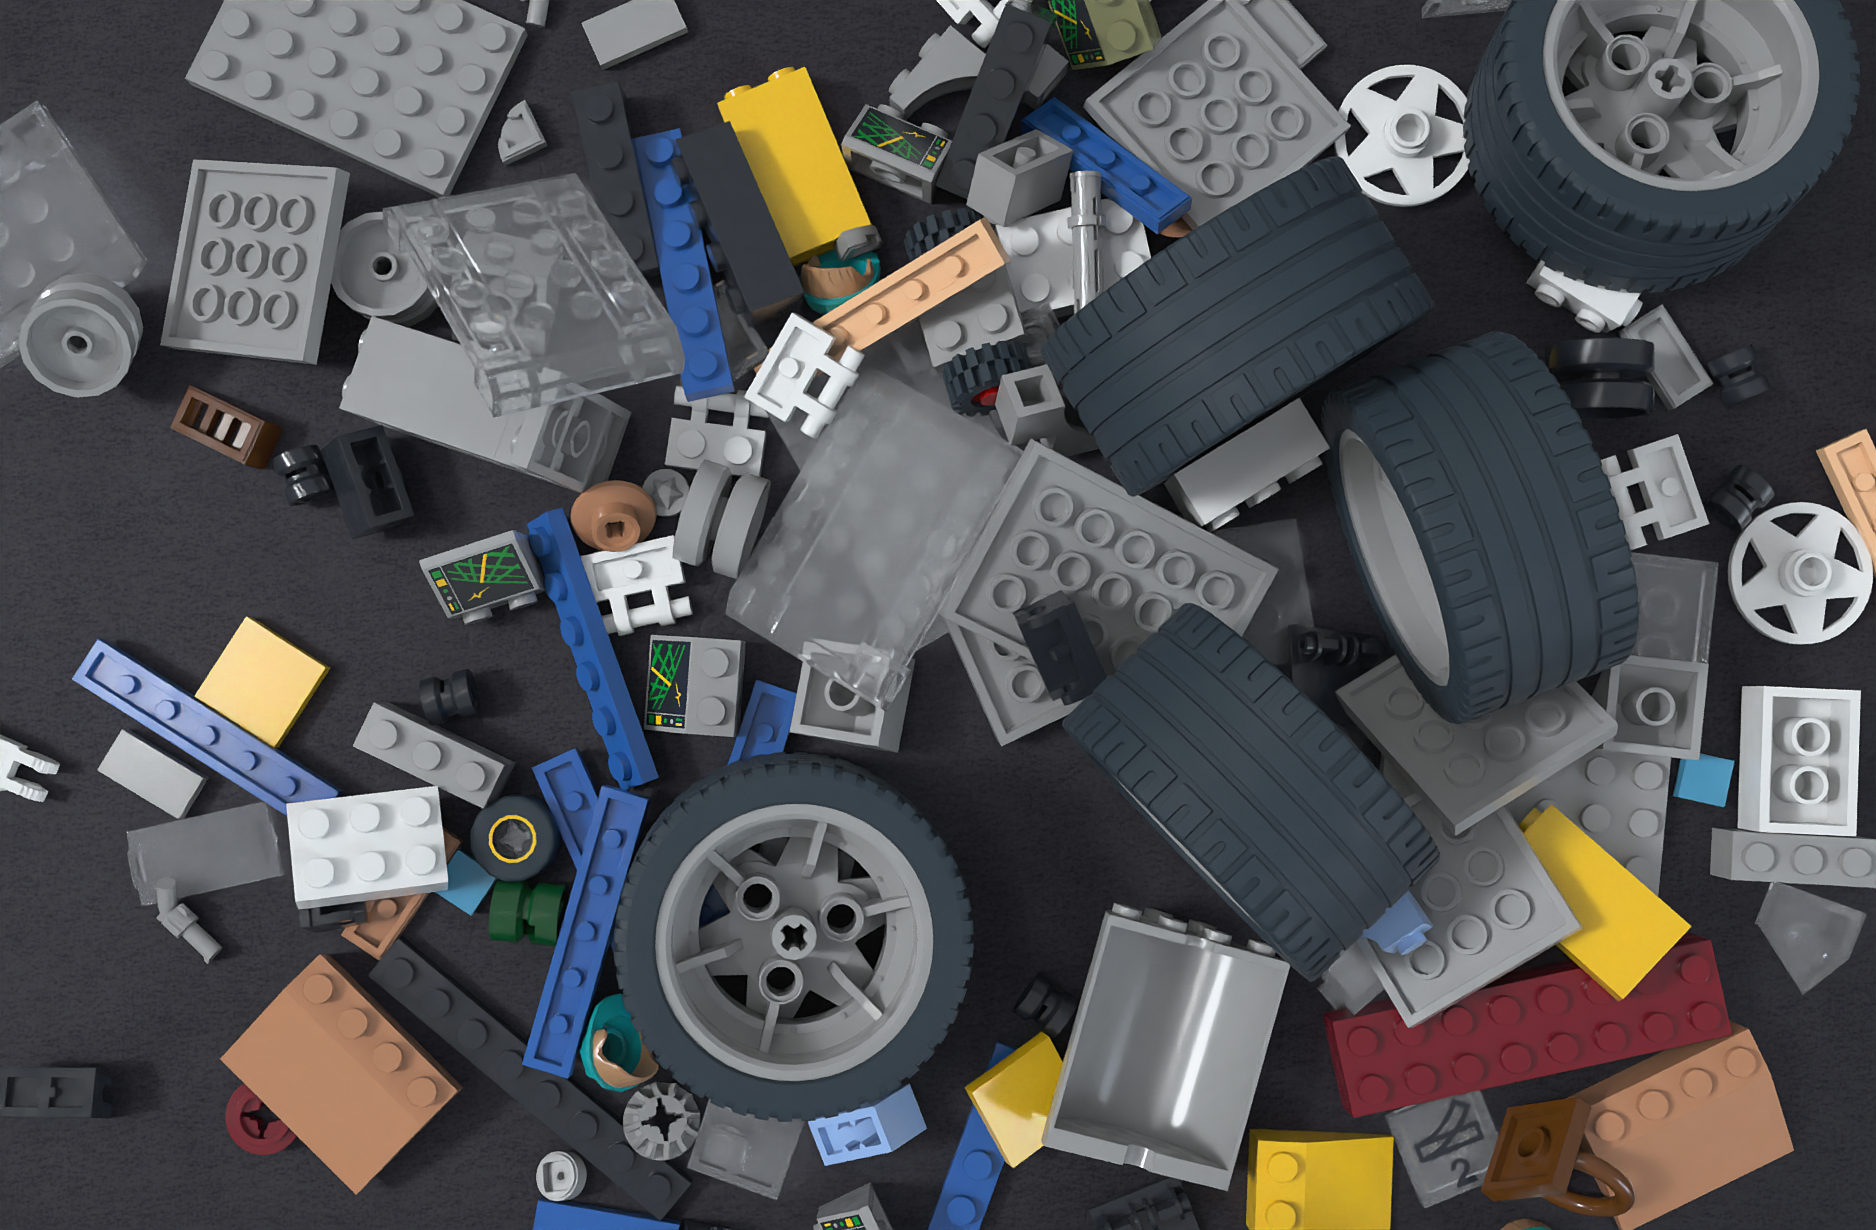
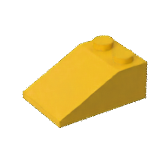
M1250 1129L1246 1225L1248 1229L1390 1230L1394 1137L1385 1134Z

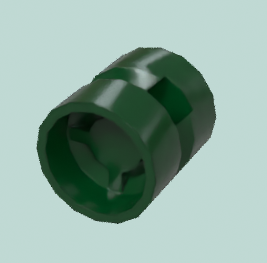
M498 879L494 887L490 906V939L492 941L519 943L524 937H529L532 945L556 947L569 902L568 886L540 882L534 889H531L527 881H503Z

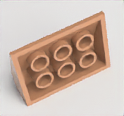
M319 954L273 1000L220 1058L356 1195L463 1088L330 954Z
M1729 1021L1732 1031L1730 1036L1666 1049L1568 1097H1579L1591 1107L1580 1149L1616 1167L1629 1179L1634 1188L1635 1202L1632 1208L1622 1215L1614 1216L1620 1230H1633L1794 1151L1771 1073L1748 1028ZM1595 1178L1604 1198L1615 1195L1606 1184Z

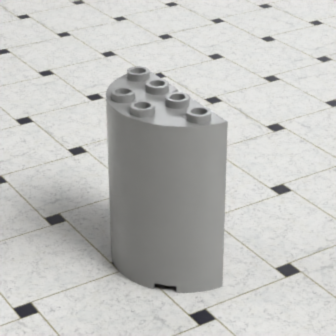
M1114 903L1112 910L1105 911L1043 1131L1042 1144L1046 1147L1119 1165L1131 1164L1139 1166L1152 1173L1228 1191L1290 965L1285 960L1276 957V951L1267 943L1249 939L1246 946L1231 941L1233 935L1219 931L1217 927L1192 919H1189V922L1186 923L1173 918L1171 914L1145 907L1142 916V911L1139 909Z

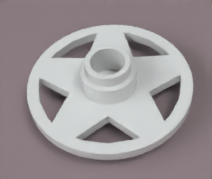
M1416 65L1390 66L1375 71L1363 78L1344 99L1338 112L1347 121L1348 113L1351 111L1368 133V136L1348 156L1344 133L1334 142L1335 154L1344 159L1361 186L1362 193L1367 195V197L1391 206L1409 207L1422 205L1446 194L1468 170L1470 160L1465 156L1464 144L1466 139L1463 138V124L1435 116L1439 87L1455 103L1463 124L1466 120L1463 116L1467 98L1444 75L1432 69ZM1413 78L1397 101L1368 89L1387 79ZM1463 152L1453 173L1439 186L1433 188V158ZM1392 169L1406 195L1383 191L1367 182L1364 178Z
M1806 502L1788 503L1762 512L1741 531L1730 554L1728 583L1737 609L1757 631L1779 642L1813 644L1839 635L1860 616L1871 593L1873 565L1871 556L1859 531L1844 516L1819 504ZM1790 513L1816 515L1796 537L1770 522L1774 518ZM1840 530L1854 548L1859 570L1834 559ZM1750 541L1764 567L1742 585V560ZM1855 597L1843 616L1826 629H1823L1826 599ZM1782 605L1794 634L1773 627L1754 610Z

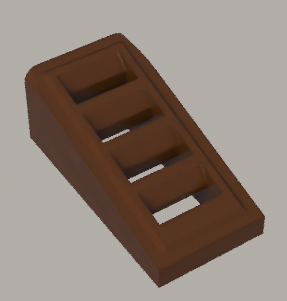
M189 385L170 427L244 465L261 470L267 466L282 433V427ZM204 403H206L209 407L199 429H196L194 425ZM224 412L225 414L222 418V421L217 429L215 436L213 437L211 435L214 431V428L220 418L221 413ZM241 420L243 422L239 428V431L234 439L233 444L231 445L229 444V442L236 430L239 421Z

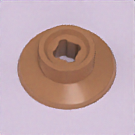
M613 480L595 484L581 493L573 504L570 519L575 534L587 545L601 551L620 552L631 548L634 544L641 543L650 534L656 522L657 510L652 497L643 488L630 482ZM623 521L621 524H620V523L610 524V525L607 524L608 522L612 523V522Z

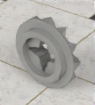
M654 1082L647 1085L632 1096L625 1108L623 1129L626 1139L637 1153L648 1159L663 1161L680 1156L690 1148L699 1133L700 1111L692 1094L679 1087L676 1083ZM657 1101H661V1107H664L666 1114L682 1116V1118L677 1119L676 1122L668 1126L667 1141H664L663 1134H660L658 1126L650 1127V1124L644 1126L641 1124L655 1117L656 1108L658 1107Z

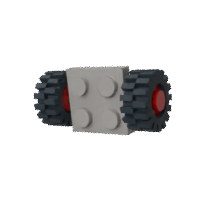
M958 208L955 214H951V210L942 211L943 216L936 218L933 214L926 217L927 223L917 222L913 225L915 230H908L906 233L907 238L904 239L909 262H912L965 228L983 219L984 216L974 209L967 213L966 208ZM1006 264L919 316L933 368L938 374L942 372L951 407L958 415L966 413L967 417H974L978 412H980V416L989 415V412L992 410L997 412L995 402L1002 375L1032 368L1025 346L1023 344L1019 346V344L1029 341Z

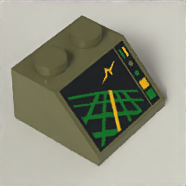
M1048 0L1051 11L1059 14L1055 23L1072 70L1106 66L1153 50L1162 38L1149 0Z

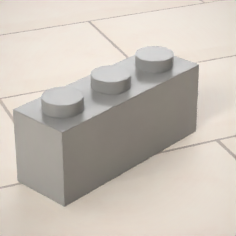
M390 702L373 703L353 744V747L483 809L490 802L499 798L515 765V762L438 725H430L427 720Z
M1712 827L1710 875L1730 880L1876 888V839L1860 836L1769 833Z

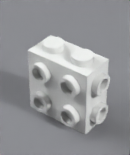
M1540 260L1526 282L1537 289L1535 295L1540 300L1554 307L1564 306L1577 315L1575 319L1580 325L1598 333L1601 330L1607 333L1621 326V324L1626 327L1635 318L1643 302L1638 300L1641 293H1628L1626 289H1621L1619 292L1606 290L1605 286L1601 285L1597 288L1584 284V280L1577 279L1574 281L1563 276L1564 272L1558 269L1553 271L1547 268L1542 260Z

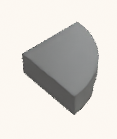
M526 100L518 103L507 115L508 118L502 127L498 142L500 157L505 166L548 146Z
M866 225L841 232L833 248L839 261L842 260L844 262L881 248L883 242L876 226Z

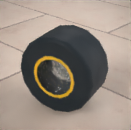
M511 794L490 802L477 815L471 829V849L477 863L490 876L503 881H524L544 872L557 859L563 844L562 835L547 802L530 794Z

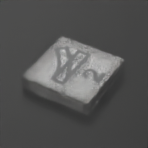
M1480 1090L1406 1106L1385 1115L1420 1204L1424 1208L1483 1185L1498 1134Z

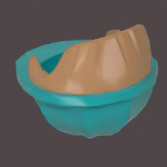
M832 250L820 257H810L807 265L804 264L802 266L799 281L804 290V298L808 305L814 311L825 315L876 284L880 278L881 267L877 254L872 251L843 262L842 260L839 261L835 250Z
M623 994L607 996L595 1006L589 1025L585 1029L579 1050L586 1075L596 1080L602 1088L617 1093L636 1087L638 1084L652 1078L659 1069V1065L653 1058L652 1051L649 1052L642 1042L641 1032H636L630 1021L631 1014L625 1009L622 1000Z

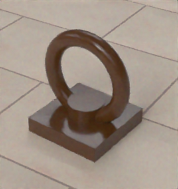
M1579 1097L1507 1108L1481 1188V1192L1492 1201L1542 1197L1563 1209L1593 1217L1622 1215L1629 1211L1635 1202L1634 1188L1629 1179L1620 1170L1593 1154L1579 1150L1591 1111V1107ZM1573 1169L1582 1171L1602 1181L1615 1195L1605 1198L1592 1197L1568 1190L1567 1187Z

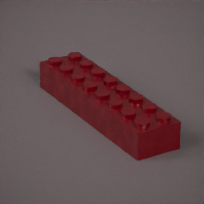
M1692 933L1684 934L1625 998L1619 1002L1572 959L1506 973L1414 1028L1407 1027L1391 998L1322 1013L1342 1107L1353 1118L1732 1035L1711 939Z

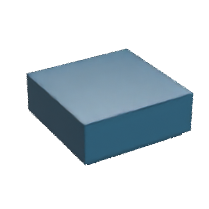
M1701 753L1699 760L1680 759L1673 796L1725 807L1734 761Z
M461 848L457 850L447 865L448 890L437 891L436 893L472 916L476 913L498 878L490 876L477 863L474 856Z

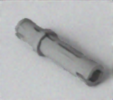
M1077 171L1070 173L1072 206L1071 217L1067 218L1068 229H1072L1074 314L1103 293L1104 288L1102 228L1106 227V216L1102 215L1101 172Z

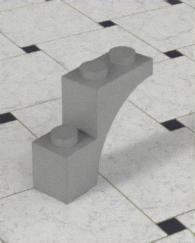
M951 25L942 36L934 33L920 50L919 56L922 59L911 72L904 69L889 88V92L892 94L889 97L890 107L905 115L904 121H906L920 107L935 98L955 91L973 89L986 54ZM1048 44L1045 47L1024 103L1035 110L1039 108L1065 77L1069 63L1068 60Z
M1047 364L1002 375L995 406L1010 446L1029 442L1030 439H1040L1041 444L1066 457L1099 449L1095 443L1096 438L1094 435H1090L1080 419L1079 411L1073 408L1065 393L1058 389Z

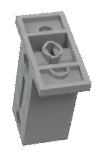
M371 317L368 328L364 330L359 339V353L352 373L343 384V399L339 407L340 409L376 424L383 425V427L557 484L580 494L595 484L608 481L631 415L629 410L559 371L546 367L538 370L380 318Z

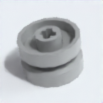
M387 211L365 213L347 222L340 230L331 284L337 296L343 302L368 320H371L373 316L407 327L428 318L442 302L448 285L447 262L439 246L406 217ZM392 266L391 271L387 274L386 270Z
M88 273L65 275L49 283L37 297L31 307V311L27 314L21 325L18 345L23 363L34 378L54 392L73 397L98 396L116 387L128 372L133 357L140 345L143 324L139 308L130 295L111 280Z
M705 459L701 463L684 501L675 534L672 558L698 567L706 560L714 544L712 554L714 572L739 580L749 561L759 533L769 497L771 481L745 473L738 479L729 497L732 484L730 468Z

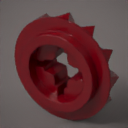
M244 1083L232 1094L226 1108V1126L231 1138L242 1149L253 1154L269 1155L283 1150L298 1136L281 1119L271 1121L265 1130L262 1118L255 1117V1114H247L264 1107L265 1103Z

